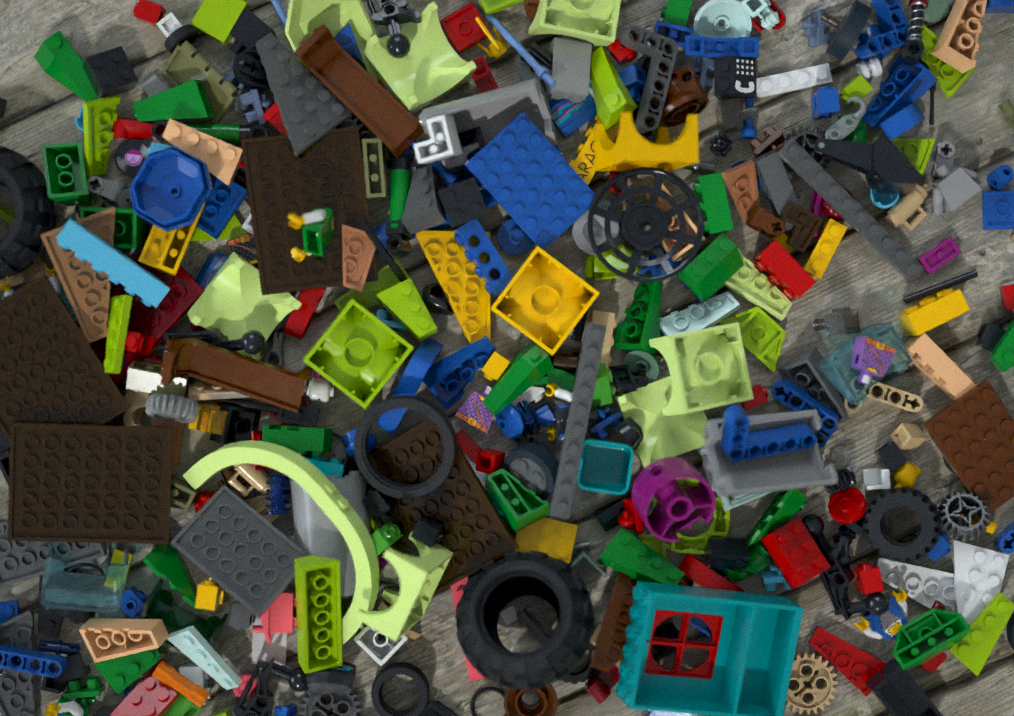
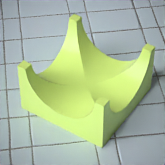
M540 0L535 18L529 27L528 35L558 34L572 36L593 43L596 49L600 46L605 48L615 42L621 0Z
M435 2L428 4L420 14L422 18L420 23L410 22L401 28V33L411 43L410 52L407 56L396 59L387 52L386 44L390 35L382 38H377L376 35L370 37L363 54L386 90L411 115L467 83L477 67L473 60L470 62L463 60L449 44L441 28L438 18V6Z
M233 251L204 289V292L188 310L187 315L196 326L199 325L209 331L218 328L223 335L228 336L229 340L241 339L245 332L257 330L263 334L266 342L280 321L291 311L298 310L302 303L290 292L262 296L259 270ZM244 350L238 351L241 355L259 360L260 353L252 355Z
M739 322L649 339L650 347L659 350L665 358L671 376V398L668 405L662 408L664 416L687 414L754 399Z
M670 375L649 383L646 387L637 388V391L615 396L619 410L623 415V420L631 417L642 428L643 440L636 449V453L641 459L639 461L643 469L659 459L675 457L705 446L706 438L702 436L708 420L704 410L687 414L663 415L662 408L668 405L671 398L672 383Z
M413 531L408 539L416 545L420 557L404 555L391 548H388L383 556L395 567L401 583L400 592L391 591L386 588L381 595L392 607L377 612L359 609L355 616L358 620L394 641H397L423 618L453 555L452 551L437 543L430 548L412 538Z

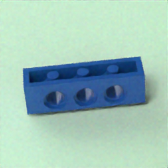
M477 218L468 221L453 231L455 233L454 239L458 245L462 244L465 249V257L475 265L474 271L479 278H483L486 283L484 287L490 295L498 296L504 291L513 279V276ZM471 236L477 239V245L475 247L471 246L469 243V238ZM481 253L487 255L486 263L480 261L479 255ZM491 269H494L497 272V278L495 280H493L489 275Z

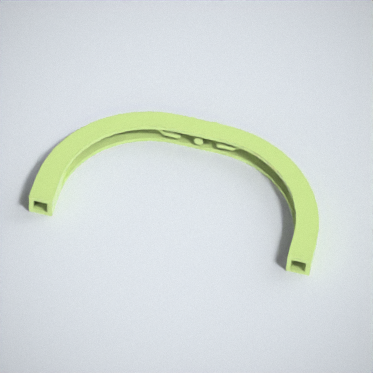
M254 440L230 443L216 449L194 464L183 475L194 490L204 485L222 468L243 463L259 464L276 469L292 478L324 511L347 542L355 566L356 586L354 598L346 615L341 619L342 645L346 643L364 624L355 618L357 611L363 609L372 612L377 599L380 577L377 553L371 536L348 500L340 494L336 486L310 461L298 453L274 443Z

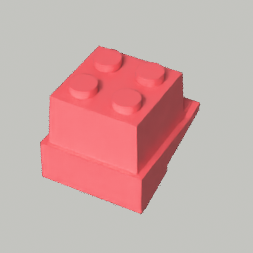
M287 587L260 617L262 625H253L252 633H265L267 643H271L275 633L293 632L294 627H297L295 588Z

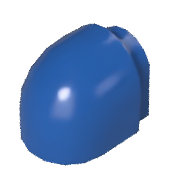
M1001 165L987 176V183L993 190L999 191L1013 180L1014 171L1010 166Z
M547 401L533 410L536 415V421L540 425L545 427L554 426L553 408Z

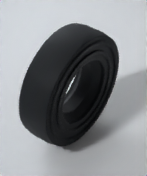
M190 24L181 26L168 36L164 45L172 54L178 44L184 43L186 40L192 44L196 40L198 33Z

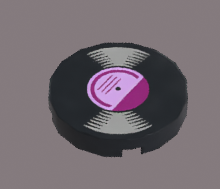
M128 139L122 142L114 155L118 170L124 175L136 177L147 158L149 146L144 141L138 139Z

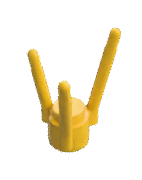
M476 17L475 20L491 41V44L488 46L490 50L481 43L476 45L487 53L490 58L499 59L508 51L506 48L507 44L493 25L492 27L498 40L492 37L485 25Z

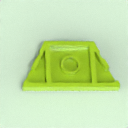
M757 306L718 322L720 325L739 322L743 346L771 372L776 370L777 360L781 353V346L785 339L786 331L761 308Z

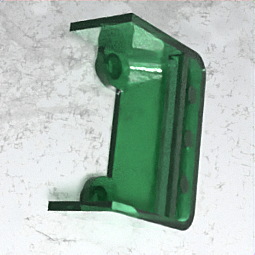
M160 578L144 602L141 619H162L169 635L181 629L194 626L214 648L226 625L229 614L225 613L222 619L218 616H210L205 620L173 603L172 593L162 589L164 580ZM165 640V643L177 648L169 640Z

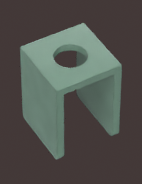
M583 549L568 563L572 568L584 556L605 578L608 576ZM584 582L588 592L591 593V588Z

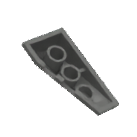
M816 346L799 352L778 367L777 370L783 379L790 381L836 412L840 422L849 419L827 363ZM826 419L832 425L835 424L832 419Z

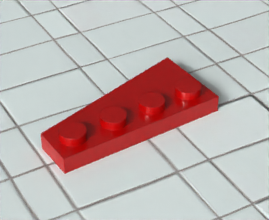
M818 625L808 641L813 648L868 697L871 691L864 682L876 672L881 673V668L886 665L885 662Z

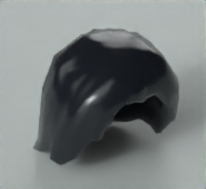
M431 283L424 287L421 299L428 312L450 316L454 314L439 283Z

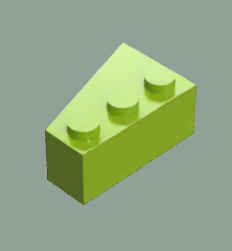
M411 278L376 294V301L387 309L419 342L437 334V327Z

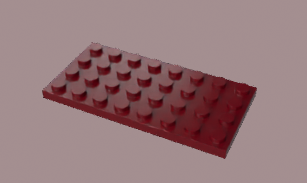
M141 251L133 261L169 285L170 290L157 308L153 305L148 307L141 302L142 298L135 294L132 297L127 330L155 337L154 348L163 339V334L166 331H170L188 312L204 292V288L181 265H179L176 275L173 276L138 262ZM112 282L110 284V297L132 295L124 290L125 286L121 283L117 285ZM77 319L76 323H77V325L79 326V328L81 329V326H80V324H79V322H78V319ZM107 336L90 343L103 365L106 356ZM124 350L120 374H110L116 385L119 386L127 377L128 367L132 360L142 361L147 355Z

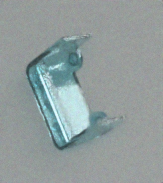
M48 542L40 602L44 607L100 613H115L120 609L129 568V548L124 549L122 564L108 565L104 569L102 576L64 572V562L59 558L52 557L53 542Z

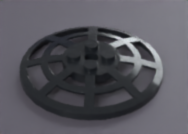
M638 167L616 174L598 190L590 205L587 218V232L595 255L608 270L629 281L652 283L673 277L692 261L702 242L704 216L697 196L682 179L663 169ZM635 175L656 176L653 187L640 186L629 189L625 178ZM663 179H667L677 185L689 199L678 204L671 195L660 190ZM618 183L622 193L611 203L608 211L597 207L599 199H601L603 194L612 185ZM651 193L648 203L636 204L632 195ZM658 196L667 200L673 208L663 212L656 206ZM625 199L630 207L625 215L621 216L613 213L617 205ZM691 206L694 207L697 218L696 237L685 235V218L682 211ZM594 214L605 218L604 231L607 242L598 246L593 233ZM675 215L678 216L679 233L668 230V219ZM610 221L621 224L622 234L613 239L610 232ZM644 221L648 222L650 230L642 231L639 224ZM665 238L676 240L672 249L664 255L659 245ZM627 241L629 245L634 247L631 258L622 253L617 248V245ZM682 242L693 244V248L687 258L678 267L673 269L668 259L677 252ZM612 249L619 258L629 263L627 273H623L613 267L601 253ZM652 249L657 257L655 260H639L641 250ZM661 264L666 272L655 277L634 276L637 266L649 267Z

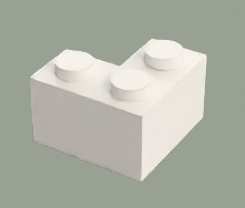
M441 115L426 120L431 139L413 144L418 164H428L462 154L453 115Z

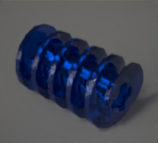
M267 476L271 480L266 481V484L270 485L271 488L266 489L265 492L271 495L265 497V499L271 501V503L265 505V507L271 509V511L266 512L265 515H284V513L290 511L289 508L284 507L290 504V501L285 499V497L290 496V493L285 492L286 489L290 488V485L285 484L290 478L287 476Z

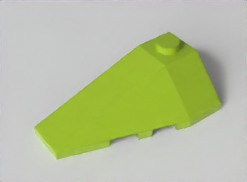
M600 46L591 53L590 78L597 115L602 124H604L605 129L609 130L620 121L621 113L632 112L637 108V105L604 47Z

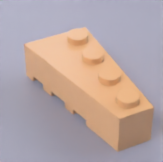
M925 333L912 336L899 350L953 401L976 386L972 382L973 378L966 372H963L959 365L950 359Z
M90 618L79 629L95 663L159 648L169 637L162 619Z

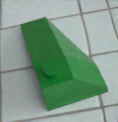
M58 30L43 41L34 58L44 72L83 100L91 101L98 99L82 67L84 60L66 35Z
M648 275V276H643V277H655V276H659V275H653V276ZM661 281L639 284L630 309L627 308L625 311L627 315L622 325L619 324L616 328L612 348L626 352L641 350L651 355H656L657 349L650 347L649 339L660 337Z
M529 343L514 356L482 403L494 416L497 415L554 368L549 356L537 344Z
M798 489L779 491L746 537L748 548L797 513L798 510L801 511L807 503V496Z
M171 543L159 544L142 559L159 578L163 576L167 579L169 587L176 591L180 590L182 598L199 613L204 610L195 608L197 587L181 553Z

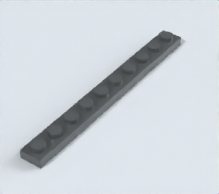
M789 138L777 154L909 283H913L925 268L793 138Z
M586 322L549 509L550 516L569 519L607 328L604 325Z

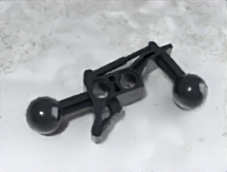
M366 0L374 24L386 26L389 29L390 37L386 44L387 52L396 59L407 56L410 52L411 43L401 33L400 24L408 22L420 23L422 21L420 13L409 8L405 0H378L381 12L377 13L372 0Z
M215 328L213 331H166L163 334L164 341L157 348L163 349L165 352L167 340L210 337L201 339V341L230 351L244 350L248 354L256 355L262 352L266 342L263 334L257 330L245 332L241 339L229 340L227 335H223L218 328Z
M816 514L805 515L802 518V522L830 565L829 569L819 575L835 609L834 614H842L845 620H849L853 614L866 611L876 616L885 614L889 610L890 601L887 595L881 591L869 593L866 599L851 603L847 594L848 586L855 578L853 571L847 563L851 559V556L848 554L851 536L845 534L840 539L839 544L831 548L823 534L825 526L823 519ZM829 557H832L835 562L830 561ZM838 573L843 575L844 579L840 578ZM826 575L828 576L830 582L832 583V585H833V587H834V596H833V594H832V592H831V587H830V584H829V582H828V579H827Z
M274 657L269 663L261 659L258 660L249 682H247L237 704L234 706V714L236 716H247V713H254L255 716H268L265 712L275 697L268 689L267 678L269 673L287 680L290 688L297 692L308 689L306 674L300 667L291 670L274 663L276 659ZM260 667L264 668L259 678L256 694L247 707H243L242 705ZM264 697L267 703L261 704L257 699Z

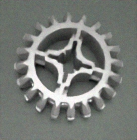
M152 394L148 397L145 406V412L152 418L175 423H193L197 420L199 414V405L196 401L176 395Z

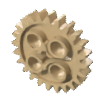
M803 651L802 657H800L797 652L795 653L790 681L797 680V684L793 688L788 687L785 703L786 708L791 705L790 710L792 712L798 708L800 715L803 713V710H805L807 715H810V710L817 714L818 707L824 711L823 704L825 703L830 706L831 704L828 699H835L831 693L838 691L833 687V685L838 684V681L832 678L836 677L837 674L830 672L833 670V666H827L829 661L826 659L821 661V655H817L815 658L813 652L807 656V653ZM805 665H809V672L805 674L801 673L802 667ZM820 678H823V685L817 687L815 685L816 681ZM806 680L810 684L806 686L803 684V681ZM805 693H811L809 700L804 701L802 699Z

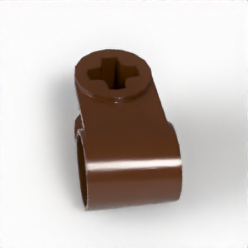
M759 206L754 207L746 221L748 227L759 231L769 238H775L785 231V223L781 219ZM773 225H776V227H775V229L777 230L776 232H773V229H774V228L772 227Z

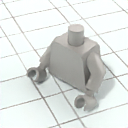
M945 163L938 165L934 170L940 178L932 184L934 188L932 190L934 210L931 213V217L936 222H939V216L944 219L947 217L943 212L944 210L945 212H952L973 195L978 194L981 188L984 187V184L980 182L977 173L964 167H955L949 170Z

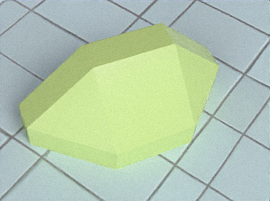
M290 0L285 34L294 52L302 41H306L312 32L324 24L334 38L349 23L362 56L361 61L365 64L367 72L379 83L378 76L363 55L368 39L374 35L377 36V33L361 0Z

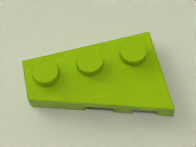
M878 137L873 138V141H872L871 144H873V142H874ZM894 138L891 140L923 175L936 139Z

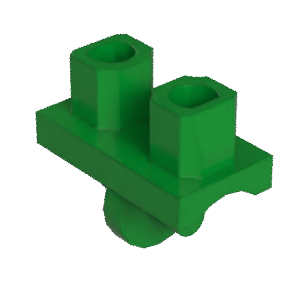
M98 676L88 677L86 679L87 686H81L80 678L69 680L65 699L76 698L75 701L78 704L82 703V707L85 709L89 708L90 703L96 702V696H100L101 692L105 690L104 685H100Z

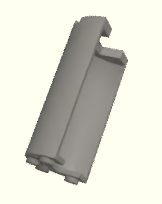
M537 78L428 107L422 110V114H419L420 123L422 126L425 125L428 133L426 120L441 115H453L457 133L480 126L486 145L515 117L524 112L553 146L558 145L549 103L543 86ZM444 159L439 160V163L449 172Z
M817 409L748 416L750 419L748 433L798 423L808 424L814 434L822 428V421L820 416H818ZM724 418L708 420L702 436L706 438L705 446H702L703 466L709 485L713 491H718V496L720 497L834 485L838 483V475L834 470L833 464H829L824 468L818 442L807 449L732 462L721 448Z
M350 471L344 478H338V475L326 476L336 486L340 494L348 500L371 536L369 509L362 501L368 497L366 495L368 492L367 480L360 471ZM290 478L295 544L309 556L317 555L338 559L340 561L341 597L354 595L356 573L347 542L335 524L312 497L296 481Z

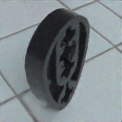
M246 49L235 57L232 66L236 79L247 87L261 90L271 89L257 50ZM242 60L244 61V65H246V67L242 68V65L239 63ZM252 64V68L254 69L261 68V71L264 74L259 75V71L257 70L250 72V68L247 66Z

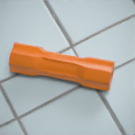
M164 661L157 666L152 674L162 683L168 684L187 697L189 701L201 708L211 694L200 685L193 683L178 673L175 668Z

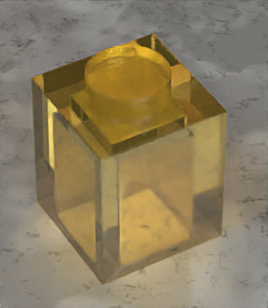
M209 404L208 408L200 407L196 430L223 435L227 412L220 410V406Z

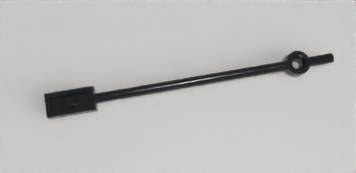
M121 383L118 386V388L120 390H125L126 383ZM237 398L207 400L278 414L277 420L311 427H317L320 408L302 405L299 411L295 413L278 406Z

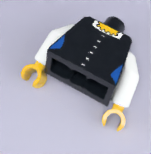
M549 383L546 387L551 388L552 392L547 390L545 395L548 397L553 394L555 395L553 397L554 427H550L546 432L553 434L548 437L549 441H554L556 438L557 440H563L572 393L557 388V385L554 383ZM590 409L588 421L598 420L597 409Z

